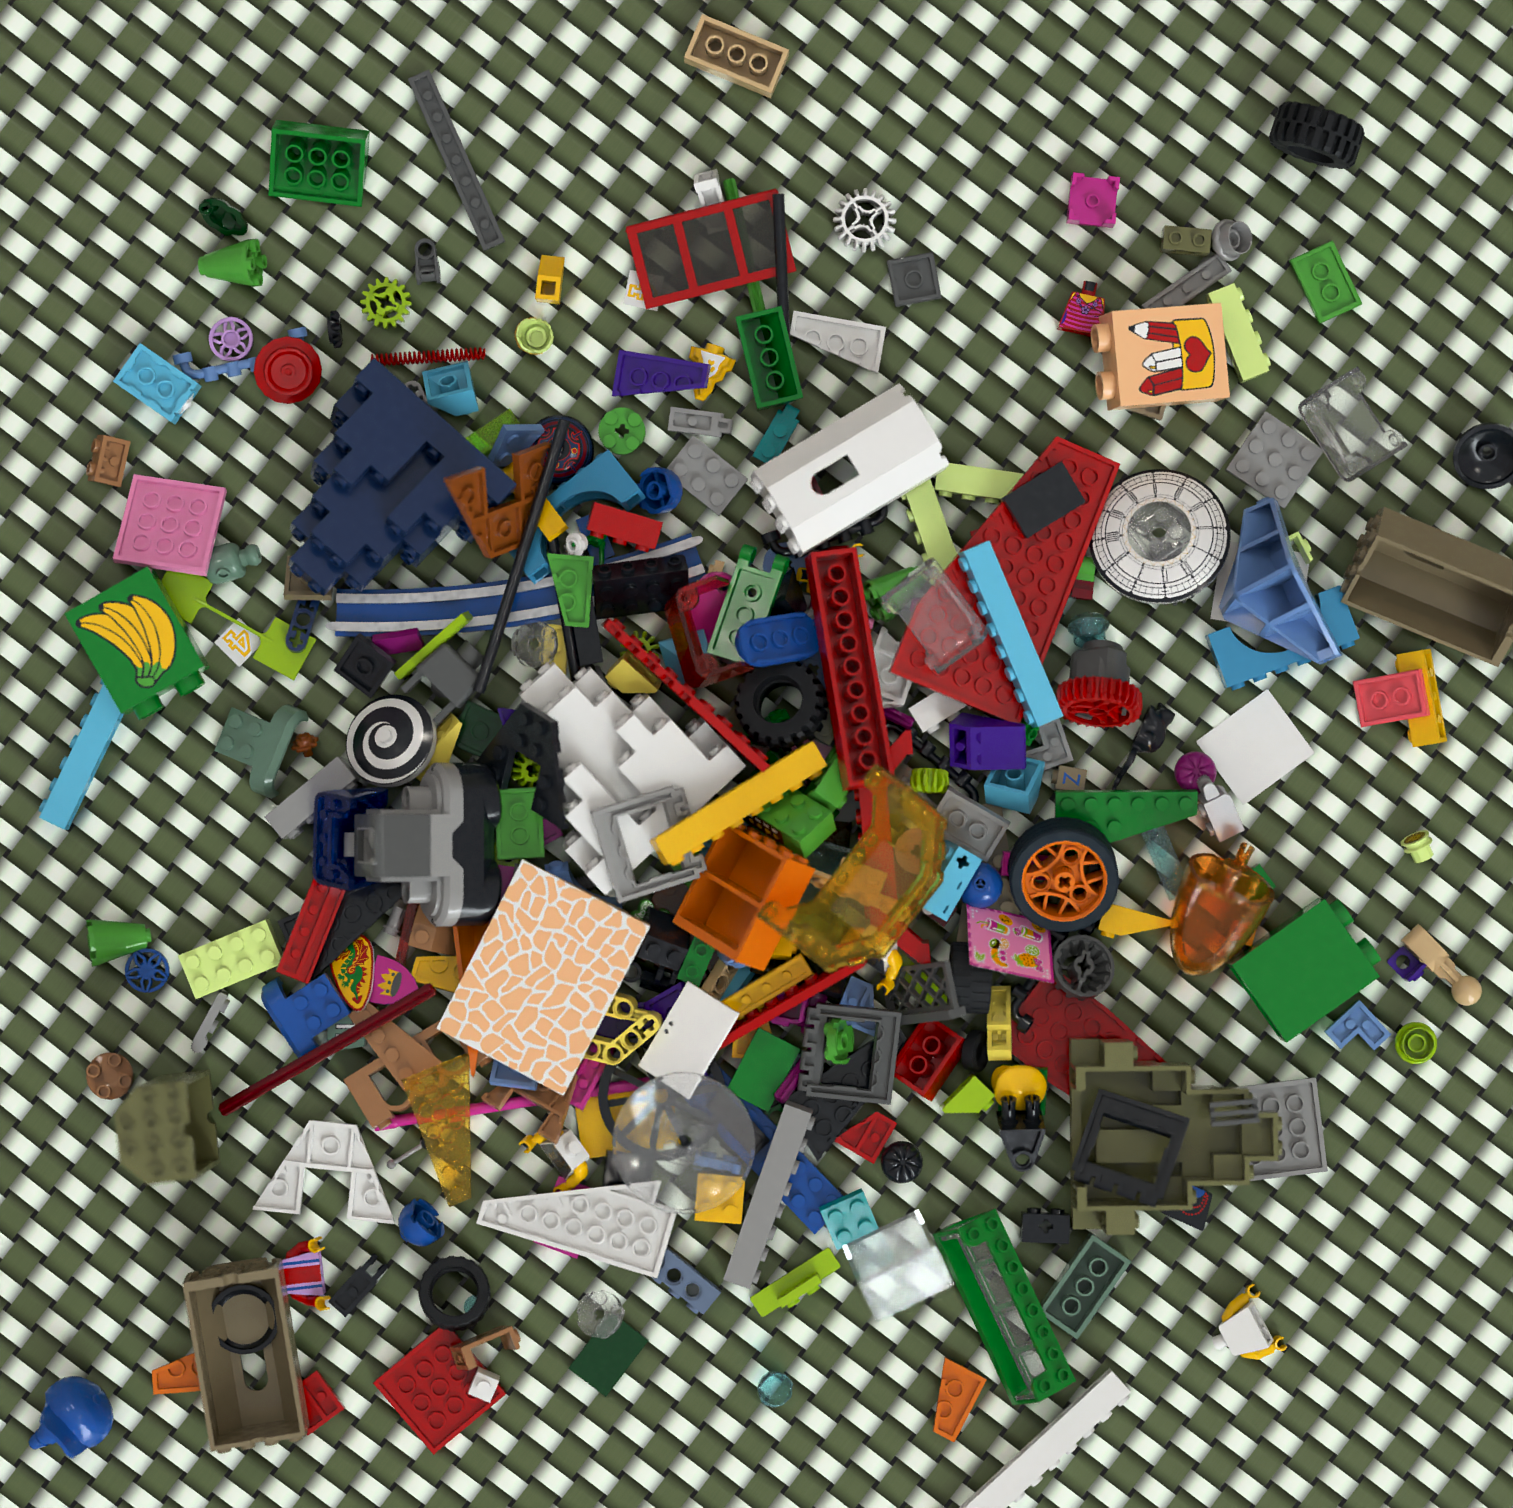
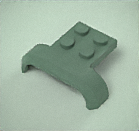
M286 704L279 708L271 722L231 707L214 751L252 766L249 780L251 790L272 799L279 795V792L275 790L274 782L294 730L299 723L309 720L307 712Z

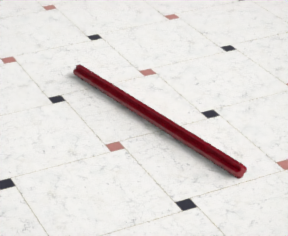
M431 983L425 984L219 1104V1111L223 1116L231 1114L435 996V988Z

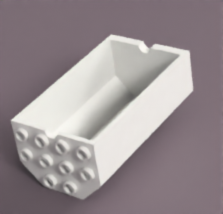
M900 383L752 472L749 483L756 494L760 492L762 495V505L768 514L773 512L776 521L774 524L780 534L785 533L788 538L786 544L793 555L797 553L800 558L943 472L949 465L945 455L940 456L942 446L939 439L911 395H903L905 389ZM847 455L859 475L826 495L815 493L811 487L813 475Z

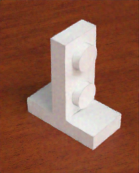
M717 169L694 175V187L696 193H698L701 207L724 202ZM724 212L704 216L708 234L728 229Z

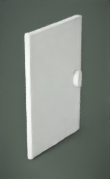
M688 981L638 1066L684 1095L687 1099H690L740 1013Z

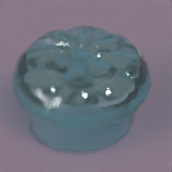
M1084 612L1075 615L1070 620L1067 630L1073 635L1074 644L1082 648L1084 643L1091 640H1107L1106 631L1110 624L1108 619L1100 613Z

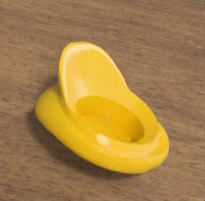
M1002 1065L994 1070L991 1077L994 1097L1000 1106H1002L1001 1098L1003 1096H1007L1008 1105L1009 1096L1016 1097V1110L1025 1111V1097L1027 1095H1031L1032 1104L1033 1095L1040 1097V1103L1045 1097L1047 1089L1046 1079L1038 1069L1032 1066Z

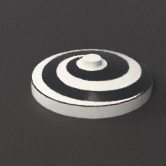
M397 694L379 697L365 705L357 713L349 727L346 737L348 761L361 778L375 786L396 787L408 783L416 778L431 761L437 742L435 722L429 711L413 698Z

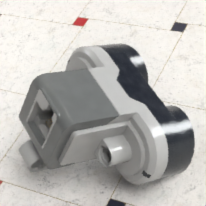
M434 763L426 771L420 786H406L403 788L402 809H366V814H354V832L344 833V857H354V876L366 877V881L402 882L403 902L405 904L420 903L426 918L435 927L485 925L496 912L502 888L501 870L494 859V829L501 819L502 801L500 789L493 772L484 763Z

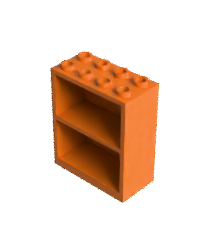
M743 824L734 829L730 826L723 830L724 835L712 842L704 858L707 870L700 872V878L692 881L672 922L732 960L764 971L815 868L808 865V859L798 854L795 856L791 849L783 845L779 846L776 844L777 841L768 836H762L761 832L755 828L747 827Z

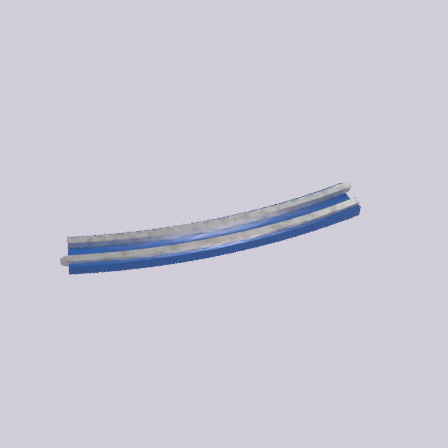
M691 533L657 544L655 550L649 549V553L638 550L604 560V564L684 555L688 566L689 584L700 580V578L706 575L696 548L697 545L702 543L703 538L701 536L692 537ZM598 561V562H594V563H593V566H594V565H599V561ZM552 572L536 584L528 576L521 577L505 628L560 619ZM508 580L433 588L363 589L361 592L358 589H337L336 621L327 623L326 628L335 631V636L356 637L359 633L365 637H372L375 634L418 628L421 636L438 635L461 613L469 611L473 619L458 633L492 630ZM592 584V592H591V593H592L593 604H594V585Z

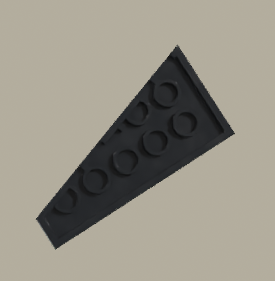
M365 880L346 889L309 983L319 976L402 898V882H374ZM299 911L277 921L286 942L289 939Z
M901 1029L899 1032L897 1055L907 1042V1038ZM874 1039L848 1055L847 1058L851 1059L847 1064H834L825 1070L822 1074L821 1084L854 1086L868 1089ZM800 1090L792 1092L787 1099L814 1109L812 1116L816 1117L811 1131L806 1130L804 1138L808 1139L807 1146L817 1161L864 1103L806 1096V1091Z

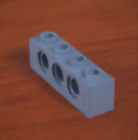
M668 1246L658 1278L651 1277L658 1284L663 1282L670 1287L668 1292L675 1298L679 1299L682 1297L688 1302L686 1306L695 1314L700 1312L704 1315L721 1293L719 1287ZM670 1269H678L681 1277L678 1280H671L667 1275ZM688 1284H696L699 1287V1292L695 1295L688 1294L686 1292Z

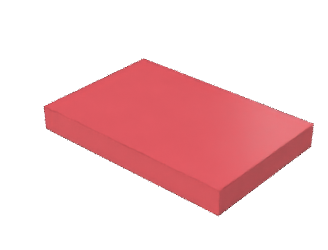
M1422 669L1353 681L1361 727L1430 715Z

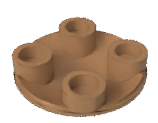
M108 1052L100 1054L86 1068L87 1084L90 1090L99 1098L107 1100L117 1099L126 1094L132 1085V1066L124 1056L118 1053Z

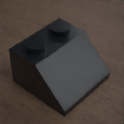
M648 906L642 920L649 923L650 928L636 955L670 969L680 971L689 950L690 933L672 922L675 917L674 915Z

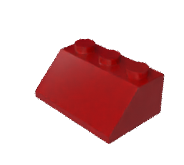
M592 502L586 529L591 530V536L601 539L604 538V535L611 536L614 543L626 546L627 542L636 544L635 549L649 553L650 548L654 550L656 548L663 522Z
M939 1021L919 1023L896 1057L894 1077L932 1102L961 1059L965 1039Z

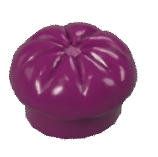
M1192 751L1178 759L1174 775L1182 789H1197L1198 793H1201L1197 785V779L1207 775L1214 783L1217 770L1214 761L1207 754Z

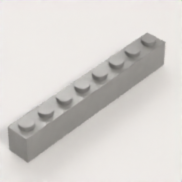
M789 1100L786 1101L723 1280L747 1289L751 1288L752 1283L757 1284L761 1274V1270H758L760 1261L765 1262L769 1249L765 1248L767 1240H773L777 1227L773 1226L775 1218L780 1219L785 1206L781 1204L783 1195L788 1197L793 1184L788 1182L791 1173L796 1175L800 1161L796 1160L798 1153L804 1152L808 1139L804 1138L806 1130H812L816 1117L812 1116L814 1109Z

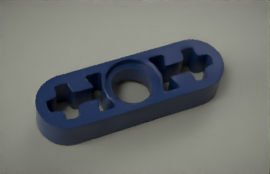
M307 600L297 601L285 640L286 647L290 652L301 653L306 649L321 600L311 601L309 608L314 609L313 612L306 608H300L301 605L306 607ZM307 614L310 617L309 624L306 626L299 625L296 622L298 615ZM297 630L307 631L306 634L301 632L300 641L303 642L302 645L298 644L297 647H293V643L290 640L296 638Z

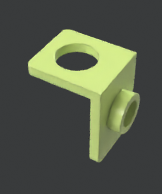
M1298 531L1290 535L1289 539L1290 542L1294 541L1307 565L1313 560L1310 554L1311 547L1306 539H1302Z

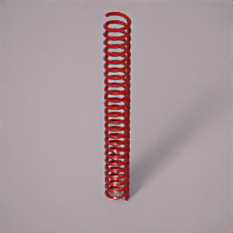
M470 347L468 356L467 348H465L464 354L463 349L460 348L459 356L458 349L456 348L455 357L452 348L450 356L448 349H446V357L442 349L441 358L438 349L436 357L434 350H432V357L428 350L427 359L424 350L422 351V358L420 351H418V358L414 351L413 361L410 351L408 352V360L406 352H404L403 359L402 353L399 352V362L396 352L394 353V361L392 353H390L389 360L388 354L385 353V363L381 353L380 363L384 367L386 364L390 367L391 362L393 366L396 363L398 366L400 364L404 366L405 362L407 365L410 362L412 365L415 362L418 365L419 361L421 364L424 361L426 364L429 361L432 364L433 361L437 363L438 360L440 363L443 360L446 363L447 360L451 362L452 358L454 362L457 359L459 362L461 359L465 362L466 357L468 361L471 358L473 361L475 358L479 361L480 356L482 360L485 359L486 349H483L482 354L481 347H479L478 353L477 348L474 347L473 356L472 348ZM376 353L375 359L379 362V357Z

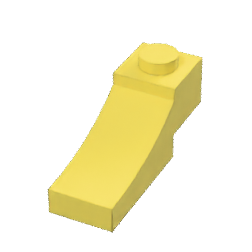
M992 986L990 1009L987 1014L988 1061L1012 1060L1011 986Z

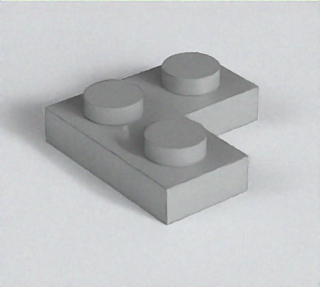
M1060 718L1039 727L1038 731L1043 746L1026 751V757L1045 762L1044 770L1074 761Z

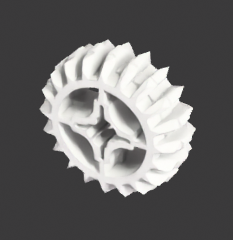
M867 188L863 189L862 196L859 195L857 189L854 190L855 198H852L847 193L845 197L848 202L839 201V205L843 209L835 208L834 213L840 215V217L833 218L834 223H840V225L834 227V231H842L838 239L842 240L846 237L847 240L844 243L846 247L853 242V251L857 250L858 245H862V253L866 252V245H870L872 252L875 251L874 243H877L882 248L884 243L881 239L883 238L886 241L891 239L886 232L894 233L895 228L889 226V224H896L895 218H889V216L895 214V210H887L891 206V202L882 203L885 198L884 194L880 195L878 199L875 198L876 190H873L871 196H868ZM858 203H870L877 208L866 211ZM852 208L856 220L847 228L845 216L848 210ZM882 213L884 226L877 233L873 221ZM860 215L871 217L868 222L869 226L864 224L858 225L861 220ZM863 230L868 235H871L872 238H858L852 233Z

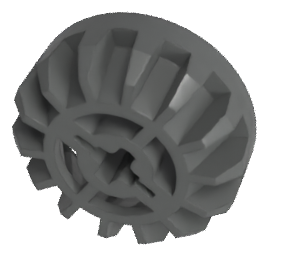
M1075 935L1064 940L1053 951L1055 987L1057 990L1062 989L1066 992V997H1076L1078 1001L1088 998L1093 999L1111 984L1115 971L1114 960L1109 949L1098 939L1088 935ZM1076 956L1075 960L1068 966L1063 965L1067 958ZM1062 970L1067 971L1071 984L1064 978ZM1086 977H1092L1089 984L1082 986L1086 981Z

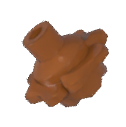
M307 732L298 734L292 742L293 746L291 749L297 753L303 752L304 757H311L313 755L312 749L318 745L319 738Z

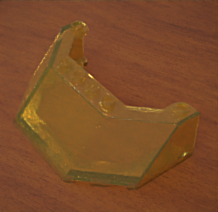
M877 764L873 765L864 780L865 787L873 793L872 824L812 901L786 908L776 901H770L756 915L828 973L835 972L837 968L842 966L852 967L865 963L866 959L873 957L876 959L885 957L944 881V872L941 871L942 860H945L946 842L943 841L948 821L908 784Z

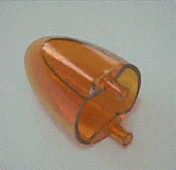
M1247 843L1240 844L1234 859H1222L1214 854L1199 853L1191 856L1187 863L1176 893L1170 922L1172 956L1177 967L1187 975L1202 976L1209 974L1234 957L1256 931L1275 898L1270 884L1257 872L1247 867L1251 855L1255 851L1254 847L1250 845L1245 853Z

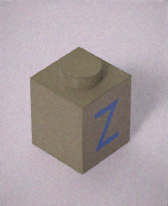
M1058 765L1057 770L1053 769L1051 783L1054 784V789L1084 790L1087 770Z

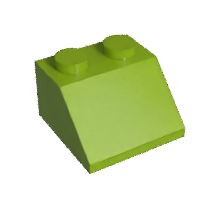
M971 1073L939 1107L944 1113H979L981 1110L987 1111L995 1102L992 1098L995 1095Z

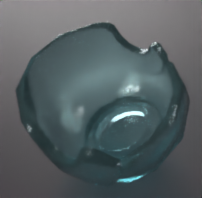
M779 1371L767 1372L758 1382V1398L762 1403L773 1408L783 1406L792 1397L793 1382L786 1374Z

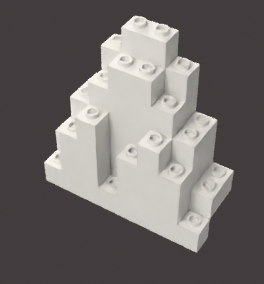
M547 662L537 671L539 675L533 681L529 678L520 686L522 691L518 694L525 702L558 721V739L561 746V753H558L559 768L563 769L564 794L566 796V803H563L564 816L577 829L576 832L574 830L570 831L563 838L565 842L562 846L570 857L584 870L592 882L606 895L613 889L590 811L673 786L674 790L684 789L688 802L687 805L681 806L680 810L689 808L692 814L707 803L746 765L701 717L698 720L696 718L692 719L685 726L687 730L683 733L647 693L635 695L630 700L631 705L627 707L591 667L580 669L574 675L576 680L572 682L554 662L550 665ZM662 803L630 815L627 813L617 817L632 870L654 851L649 840L670 828Z

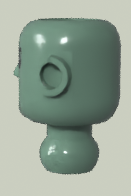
M226 543L213 547L206 576L208 581L212 584H221L244 577L247 565L257 566L262 562L258 546L250 544L241 550L235 543Z

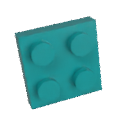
M862 1188L818 1207L836 1250L880 1231Z

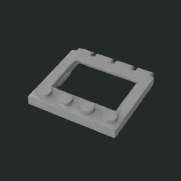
M669 786L590 811L618 903L700 878L699 873L707 870L703 854L694 855L689 851L683 855L685 859L680 862L681 870L665 873L650 878L647 881L636 883L617 820L618 816L627 813L629 815L662 803L669 827L691 815L689 808L680 810L681 806L688 804L683 788L674 790L673 786Z

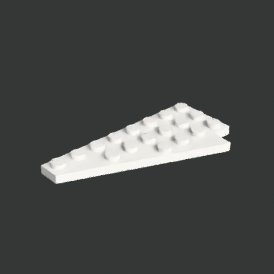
M655 1180L483 1200L476 1224L658 1278L678 1209L656 1203L662 1181Z

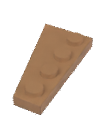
M368 1002L364 1010L359 1012L352 1011L348 1016L356 1025L379 1012V1010ZM392 1021L364 1036L404 1091L443 1063Z

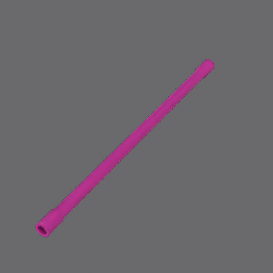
M649 1077L637 1078L652 1086ZM626 1080L610 1082L608 1095L643 1089ZM597 1084L591 1097L598 1096L599 1084ZM523 1096L509 1098L500 1111L538 1105ZM485 1102L400 1115L394 1114L395 1117L391 1119L392 1124L382 1130L498 1112V1110Z

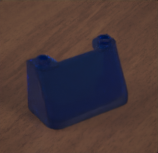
M371 787L327 790L319 792L315 796L312 872L317 883L346 891L380 883L366 881V877L354 876V857H344V833L354 832V814H366V809H384L388 803V789Z

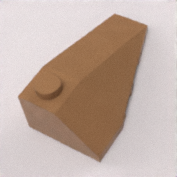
M419 903L408 946L456 956L453 927L433 926L426 918Z

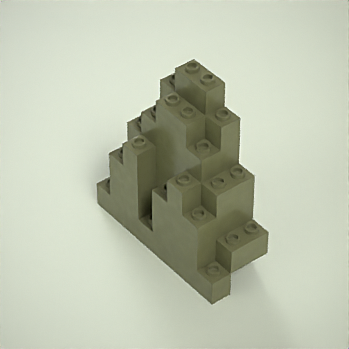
M1069 1038L1072 1229H1102L1106 1235H1135V1228H1139V1214H1136V1211L1193 1210L1192 1204H1196L1197 1194L1196 1189H1193L1192 1186L1250 1185V1179L1254 1178V1167L1250 1165V1161H1278V1155H1282V1141L1278 1140V1131H1282L1281 1116H1278L1276 1111H1259L1260 1123L1211 1127L1209 1102L1253 1098V1094L1249 1093L1248 1088L1216 1087L1214 1085L1191 1086V1084H1195V1070H1192L1191 1065L1186 1062L1137 1061V1046H1134L1133 1042L1129 1039ZM1099 1088L1190 1118L1191 1120L1163 1201L1158 1200L1156 1207L1140 1203V1193H1137L1135 1201L1116 1195L1117 1185L1114 1186L1112 1193L1095 1188L1093 1185L1096 1178L1093 1177L1090 1185L1073 1180L1075 1171H1072L1071 1168ZM1252 1104L1214 1108L1215 1112L1249 1109V1107H1252ZM1253 1114L1215 1117V1119L1218 1121L1252 1118ZM1103 1116L1101 1128L1088 1161L1155 1183L1159 1173L1158 1168L1170 1138Z

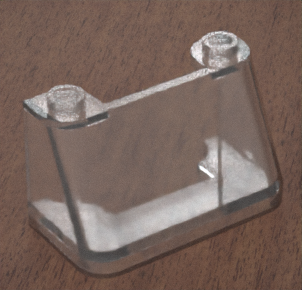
M1358 366L1300 402L1298 407L1301 417L1320 447L1324 450L1341 479L1346 482L1355 480L1408 446L1399 431L1389 429L1385 432L1362 396L1361 392L1366 388V377Z
M932 557L881 596L883 608L888 613L899 614L926 650V658H924L926 665L931 670H935L937 674L983 643L988 634L981 619L942 567Z

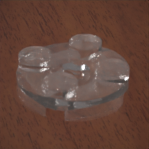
M530 620L523 623L526 625L516 629L512 636L511 649L522 665L539 668L547 662L549 664L553 662L558 649L557 633L553 627L542 621ZM535 638L539 642L536 650L530 646V642H533Z
M600 1290L587 1293L577 1306L578 1326L585 1334L591 1337L606 1339L619 1329L625 1315V1310L620 1300L610 1292ZM604 1309V1317L597 1321L596 1310Z

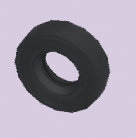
M982 1030L970 1031L963 1043L962 1065L964 1069L970 1072H981L988 1062L987 1033Z

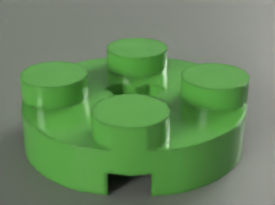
M620 407L608 411L600 421L598 433L602 444L611 453L628 455L637 450L644 442L646 430L644 422L638 413L629 408ZM620 425H625V429L629 430L628 434H624V438H620L619 434L615 433V430L620 428Z
M835 1017L832 1018L831 1022H826L824 1025V1034L827 1037V1046L824 1052L825 1059L831 1060L834 1064H847L851 1059L847 1058L848 1052H853L854 1048L852 1025H847V1020Z

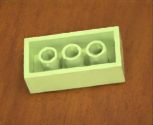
M266 919L180 954L178 957L194 997L198 999L277 967L283 952L270 920Z

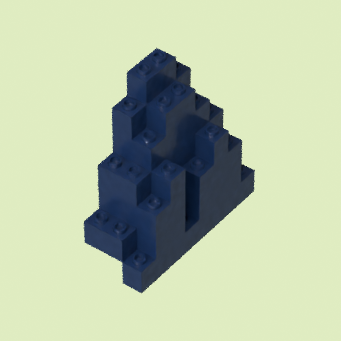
M373 358L355 377L353 386L334 404L330 420L337 431L334 434L333 440L313 460L310 472L312 480L320 488L312 495L310 504L290 525L291 535L297 541H303L304 544L290 558L289 569L296 577L305 579L308 582V587L316 594L320 593L325 596L342 577L345 578L344 581L350 588L358 589L361 592L398 552L406 564H412L417 568L452 529L456 530V535L463 541L467 540L472 544L475 540L445 484L444 478L477 466L484 467L488 509L502 504L514 492L517 483L380 362Z

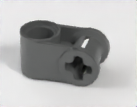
M420 239L416 242L414 248L417 285H421L422 282L431 281L441 283L436 245L430 239ZM424 244L432 246V252L428 256L420 254V248Z

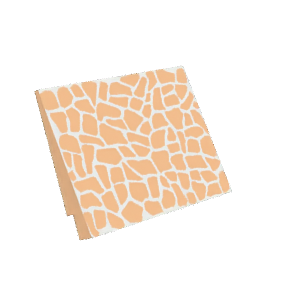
M522 859L436 1029L564 1096L645 938L650 924Z

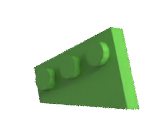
M547 553L565 626L589 628L594 557Z

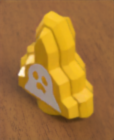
M710 343L706 344L705 349L691 346L689 359L692 362L711 365L707 388L694 389L695 399L704 401L712 393L715 383L723 381L726 372L732 371L736 360L724 355L725 349L723 347Z

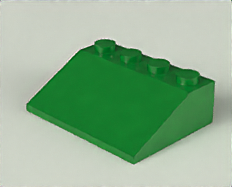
M276 120L271 132L268 196L362 207L370 131Z

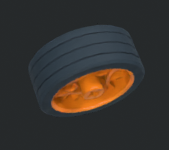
M1057 817L1038 822L1019 837L1010 853L1008 874L1010 891L1015 905L1024 917L1046 930L1069 932L1088 927L1104 916L1116 898L1119 875L1112 846L1101 831L1083 820ZM1044 849L1048 850L1051 855L1041 861L1037 854ZM1072 849L1076 851V854L1069 857L1065 855V852ZM1089 851L1093 855H1086V853ZM1100 864L1101 870L1085 874L1083 865ZM1038 876H1043L1046 878V880L1042 883H1037L1034 881V879ZM1081 887L1085 889L1082 894L1073 893L1076 888ZM1048 896H1056L1061 898L1058 905L1047 902Z

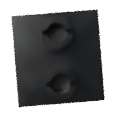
M1027 1095L1025 1097V1111H1017L1016 1097L1009 1096L1008 1105L1007 1096H1003L1001 1098L1002 1111H996L1000 1136L1012 1167L1017 1171L1025 1172L1033 1167L1045 1135V1125L1040 1109V1097L1033 1095L1032 1104L1031 1095ZM1018 1155H1028L1029 1159L1025 1164H1019L1016 1161Z

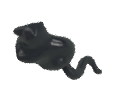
M1161 702L1158 703L1157 709L1153 705L1147 708L1133 738L1129 755L1114 780L1112 790L1117 789L1123 776L1133 764L1138 752L1153 753L1162 746L1165 740L1166 729L1172 723L1175 713Z

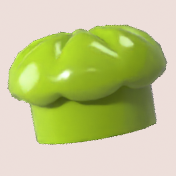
M1411 1022L1404 1025L1398 1031L1395 1038V1048L1400 1058L1407 1063L1422 1064L1434 1055L1437 1048V1038L1434 1031L1428 1025L1421 1022Z

